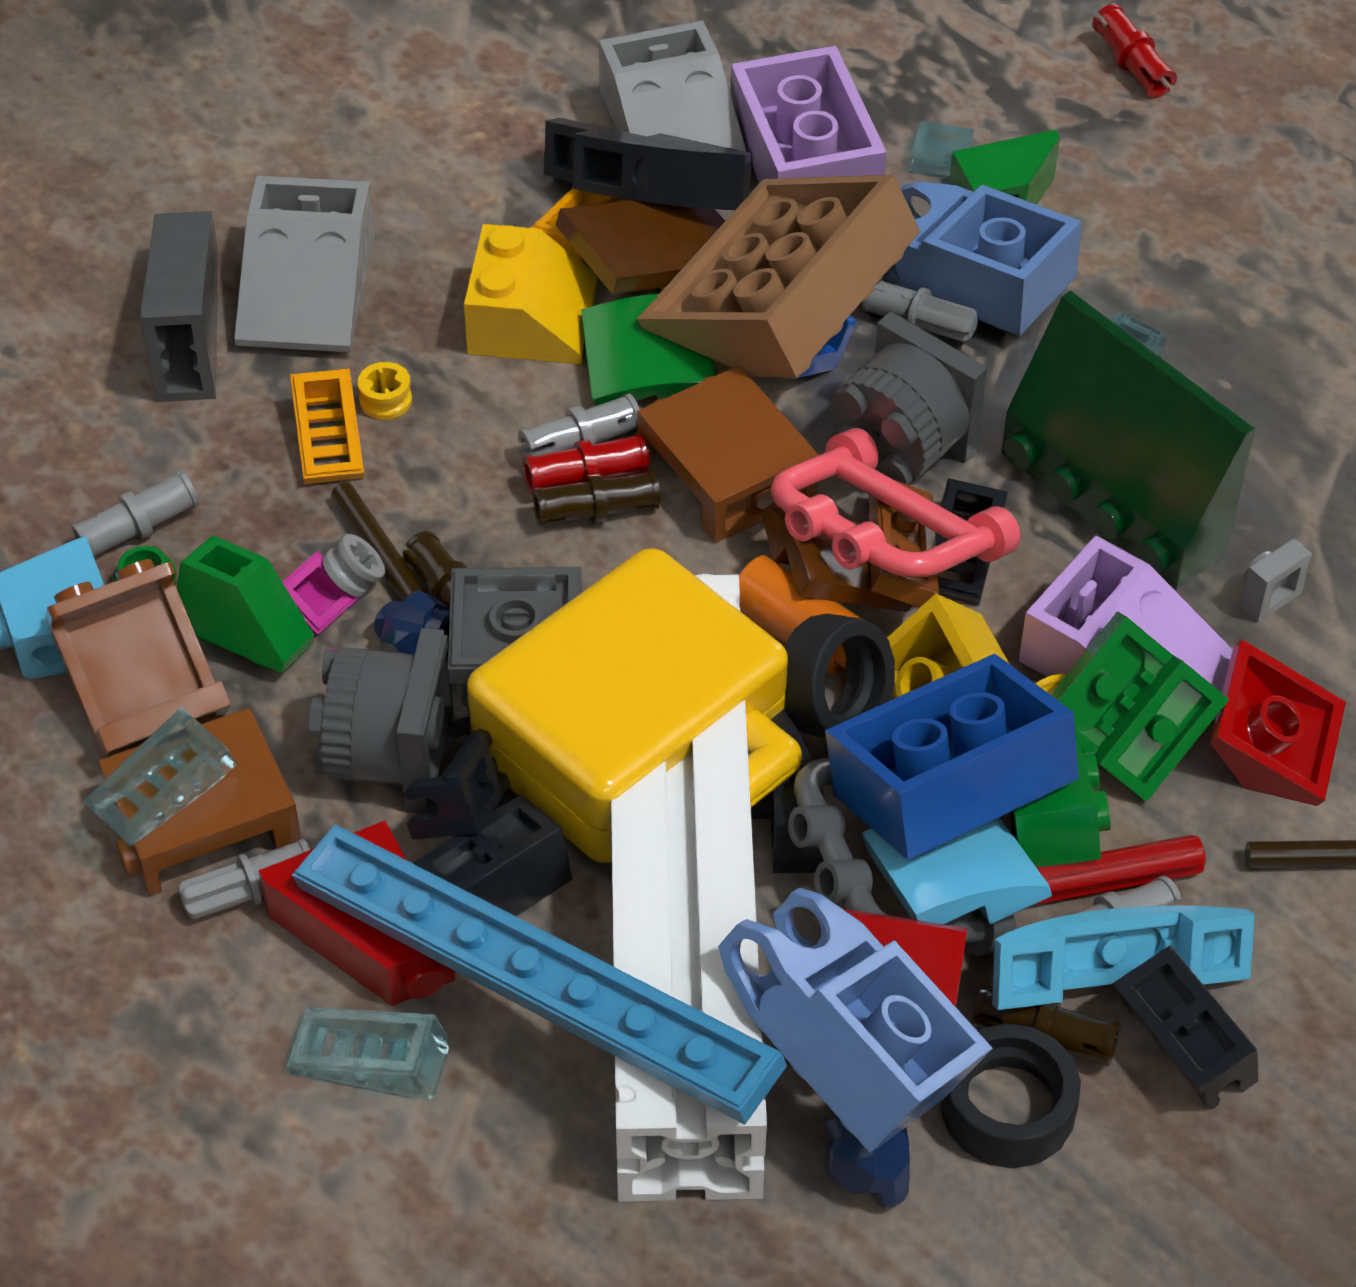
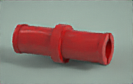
M1112 3L1100 9L1098 13L1108 24L1105 25L1099 17L1094 16L1092 27L1114 51L1113 58L1116 64L1122 70L1130 71L1150 98H1159L1167 94L1171 89L1161 78L1164 77L1170 85H1175L1177 75L1155 51L1153 38L1146 31L1138 30L1126 16L1120 5Z
M642 434L593 445L590 440L577 441L574 443L573 449L537 456L529 455L523 458L524 478L531 495L534 493L533 488L536 487L547 488L585 482L586 475L600 474L603 479L636 472L643 473L649 471L648 467H650L648 447Z

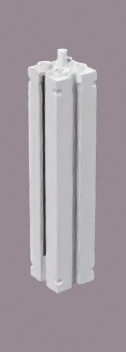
M695 575L741 612L739 607V575ZM744 700L692 740V753L668 772H666L665 761L621 796L611 800L614 967L763 1043L762 1030L747 1014L731 980L725 972L718 948L720 943L738 923L745 919L756 922L746 708ZM743 939L740 947L742 960L747 968L759 974L758 944L752 940ZM615 1056L618 1202L676 1201V1190H705V1200L763 1199L764 1156L767 1134L765 1099H763L744 1125Z

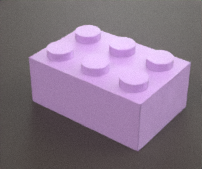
M836 46L731 64L730 94L746 152L752 153L751 165L759 183L763 179L885 175L886 150Z

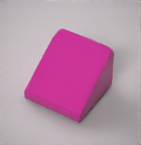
M318 551L283 581L284 586L314 633V637L321 633L360 597L346 593L331 580L325 571L323 556Z

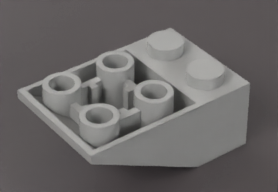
M703 20L599 40L600 93L616 130L642 136L662 133L746 152L720 55Z
M256 176L246 219L234 337L235 346L351 352L375 235L370 182Z

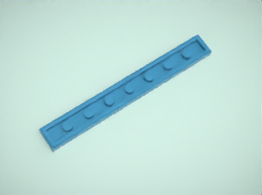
M336 824L333 825L292 874L301 890L744 1125L787 1067L782 1052Z

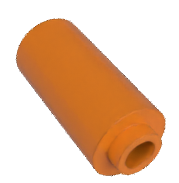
M765 555L753 559L739 575V607L741 612L783 643L787 642L797 626L811 616L834 614L860 618L838 602L798 596L792 572ZM842 644L838 646L829 661L827 668L829 674H835L843 668L847 669V658Z

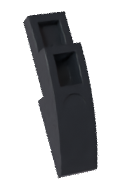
M564 118L545 121L544 175L573 182V189L628 200L719 210H736L749 195L752 157L750 152L662 133L642 136Z

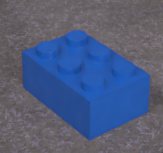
M995 653L825 730L834 796L907 860L929 852L941 844L979 826L986 825L1006 813L1036 799L1045 797L1049 793L1079 779L1074 712Z

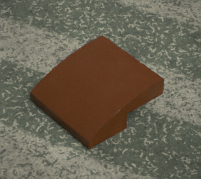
M767 506L761 515L773 561L790 565L798 596L908 612L913 606L871 591L870 562L852 570L845 569L836 561L833 555V540L821 534L808 541H798L789 533L785 524L786 513L782 509ZM849 520L856 525L863 523L861 521Z

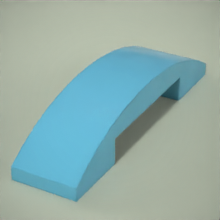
M1141 906L1076 913L1020 927L995 939L992 1005L997 1010L1063 1002V990L1113 984L1169 945L1203 985L1250 979L1255 914L1248 909L1227 907Z

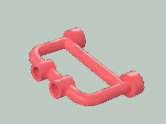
M852 428L831 437L826 445L825 453L783 470L774 477L770 489L775 504L786 513L785 524L791 536L798 541L804 542L823 534L833 540L832 552L836 561L843 568L849 570L870 562L894 575L923 578L939 574L975 556L986 562L996 561L1014 552L1020 543L1019 525L1008 510L999 506H993L971 516L966 521L875 470L878 464L877 446L873 438L860 428ZM835 475L949 541L923 552H909L898 549L886 542L883 531L875 523L867 521L856 525L838 514L835 503L828 496L818 494L809 498L799 492V490Z

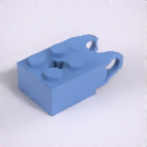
M923 181L906 184L901 188L921 232L906 248L901 260L891 266L883 275L891 284L918 291L922 287L930 289L934 297L975 309L977 311V320L1020 336L1077 277L1082 221L981 185L974 192L957 185ZM912 196L920 197L930 205L931 208L927 214L921 217L914 210L911 202Z
M798 888L791 892L786 901L773 913L776 929L745 919L738 923L718 946L725 972L731 980L747 1014L768 1036L776 1048L783 1053V1056L790 1062L794 1071L807 1081L838 1116L842 1125L862 1143L869 1153L875 1151L942 1101L993 1049L895 940L884 947L862 922L822 894ZM797 907L809 909L819 920L821 938L817 944L807 940L797 930L794 922V912ZM743 939L752 940L761 946L772 968L770 973L759 975L747 968L740 953Z

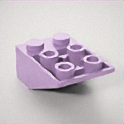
M1096 535L1025 614L1019 662L1046 677L1067 674L1118 611L1127 616L1172 655L1183 660L1221 693L1223 691L1233 650L1151 565Z

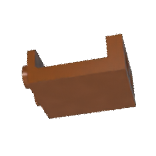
M739 365L716 376L707 377L690 388L665 399H659L648 407L637 411L638 434H642L646 441L649 457L659 453L702 503V529L714 544L762 522L761 514L767 506L779 508L775 504L770 492L774 477L789 467L819 455ZM817 483L803 488L799 492L809 498L816 496Z
M151 559L133 563L115 573L118 581L93 589L91 582L71 586L54 595L56 604L47 607L45 621L102 759L222 717L227 713L231 705L222 681L215 682L176 589L174 583L176 573L171 562L154 566Z
M250 707L98 760L105 786L94 790L100 813L107 828L119 824L124 837L116 839L115 844L128 878L140 874L149 896L162 892L158 873L167 867L264 832H268L275 849L295 843L298 839H301L296 804Z

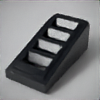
M948 478L941 507L953 514L971 517L993 506L1005 509L1008 492ZM935 533L936 546L949 541ZM978 558L977 564L962 562L947 569L948 571L973 576L972 584L938 577L939 595L980 605L991 562Z

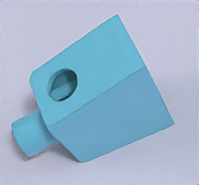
M86 536L0 572V650L13 647L23 677L34 679L67 673L45 617L47 607L56 604L54 595L60 591L84 582H91L93 589L104 586Z

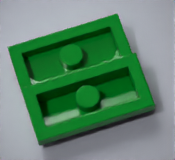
M659 294L619 299L581 310L592 400L596 406L621 398L625 394H631L636 401L656 395L658 399H665L700 383L707 377L717 375L715 360L641 328L637 318Z
M1118 611L1050 694L1074 712V724L1082 751H1094L1097 764L1146 802L1229 701V698L1188 664L1172 655L1127 616Z

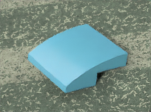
M1000 817L910 860L904 858L873 829L862 832L869 855L913 920L945 924L979 908L988 923L992 924L1052 896L1050 886Z

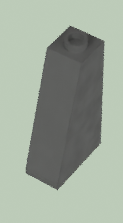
M212 211L154 214L141 306V322L156 401L216 399L218 246Z

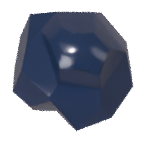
M417 590L406 595L401 601L388 602L377 613L374 629L384 651L415 654L421 628L444 630V635H447L449 652L450 608L433 595Z
M838 1116L824 1122L832 1140L825 1144V1158L829 1175L852 1194L870 1193L882 1208H893L901 1204L909 1193L910 1152L907 1127L875 1151L869 1153L862 1143L842 1125Z

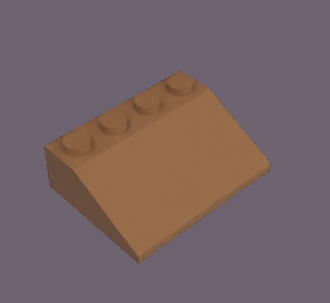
M894 174L763 179L637 320L642 329L731 368L739 365L747 375L752 377L797 378L810 367L812 359L828 340L840 332L843 323L856 307L872 294L874 286L889 268L901 260L906 248L921 231Z

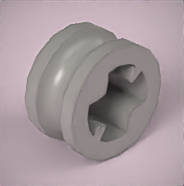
M346 534L338 542V549L331 548L323 556V565L331 580L343 591L355 597L362 596L369 589V582H377L385 574V566L376 550L368 542L354 534Z

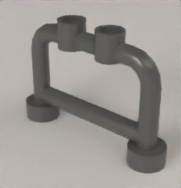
M829 758L808 762L797 773L793 790L798 807L794 808L790 814L788 829L790 838L795 846L799 848L818 847L824 859V862L818 865L815 872L816 892L822 894L833 903L844 902L847 909L886 915L880 910L871 895L873 879L869 865L862 859H854L844 840L846 824L843 812L836 805H827L821 793V786L833 785ZM979 908L944 924L968 928L965 946L969 952L976 956L994 955L995 939L1016 929L1013 914L989 924Z

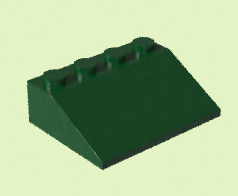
M1070 290L1061 297L1007 409L1001 452L1007 456L1008 460L1016 468L1026 471L1046 487L1056 500L1070 506L1089 521L1099 534L1113 540L1129 554L1151 565L1174 590H1178L1227 554L1255 427Z

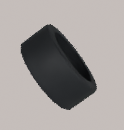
M821 614L807 618L793 630L784 645L788 655L784 710L798 731L811 736L826 738L825 730L891 700L895 685V660L889 640L876 624L861 618ZM842 644L847 658V678L840 699L835 707L829 711L825 698V676L830 659L838 646Z
M1005 1023L981 1028L978 1032L993 1049L942 1100L941 1111L947 1130L965 1152L987 1164L1018 1168L1041 1163L1061 1150L1073 1131L1081 1086V1079L1072 1056L1056 1039L1033 1027ZM999 1067L1022 1069L1038 1077L1052 1092V1108L1046 1116L1035 1122L1019 1125L998 1122L981 1113L970 1101L968 1095L969 1083L973 1077L985 1070Z

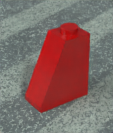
M385 820L354 832V834L406 860ZM313 849L258 870L265 909L270 919L392 1007L412 998L422 999L429 997L439 991L443 985L455 981L454 970L301 890L292 874Z

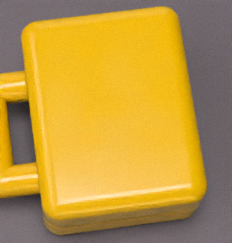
M656 548L643 549L631 556L475 669L467 681L471 732L473 730L478 731L481 728L489 731L493 740L489 747V752L492 757H495L498 766L497 771L507 774L511 784L509 788L518 796L524 795L561 826L562 833L589 858L600 863L612 862L611 800L621 796L665 761L666 772H668L692 753L693 739L745 700L751 807L792 776L799 769L802 760V751L798 742L771 721L785 706L788 655L784 646L666 552Z

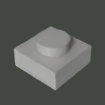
M1293 538L1274 552L1268 550L1259 554L1246 569L1244 575L1246 584L1240 608L1258 623L1302 594L1312 552Z

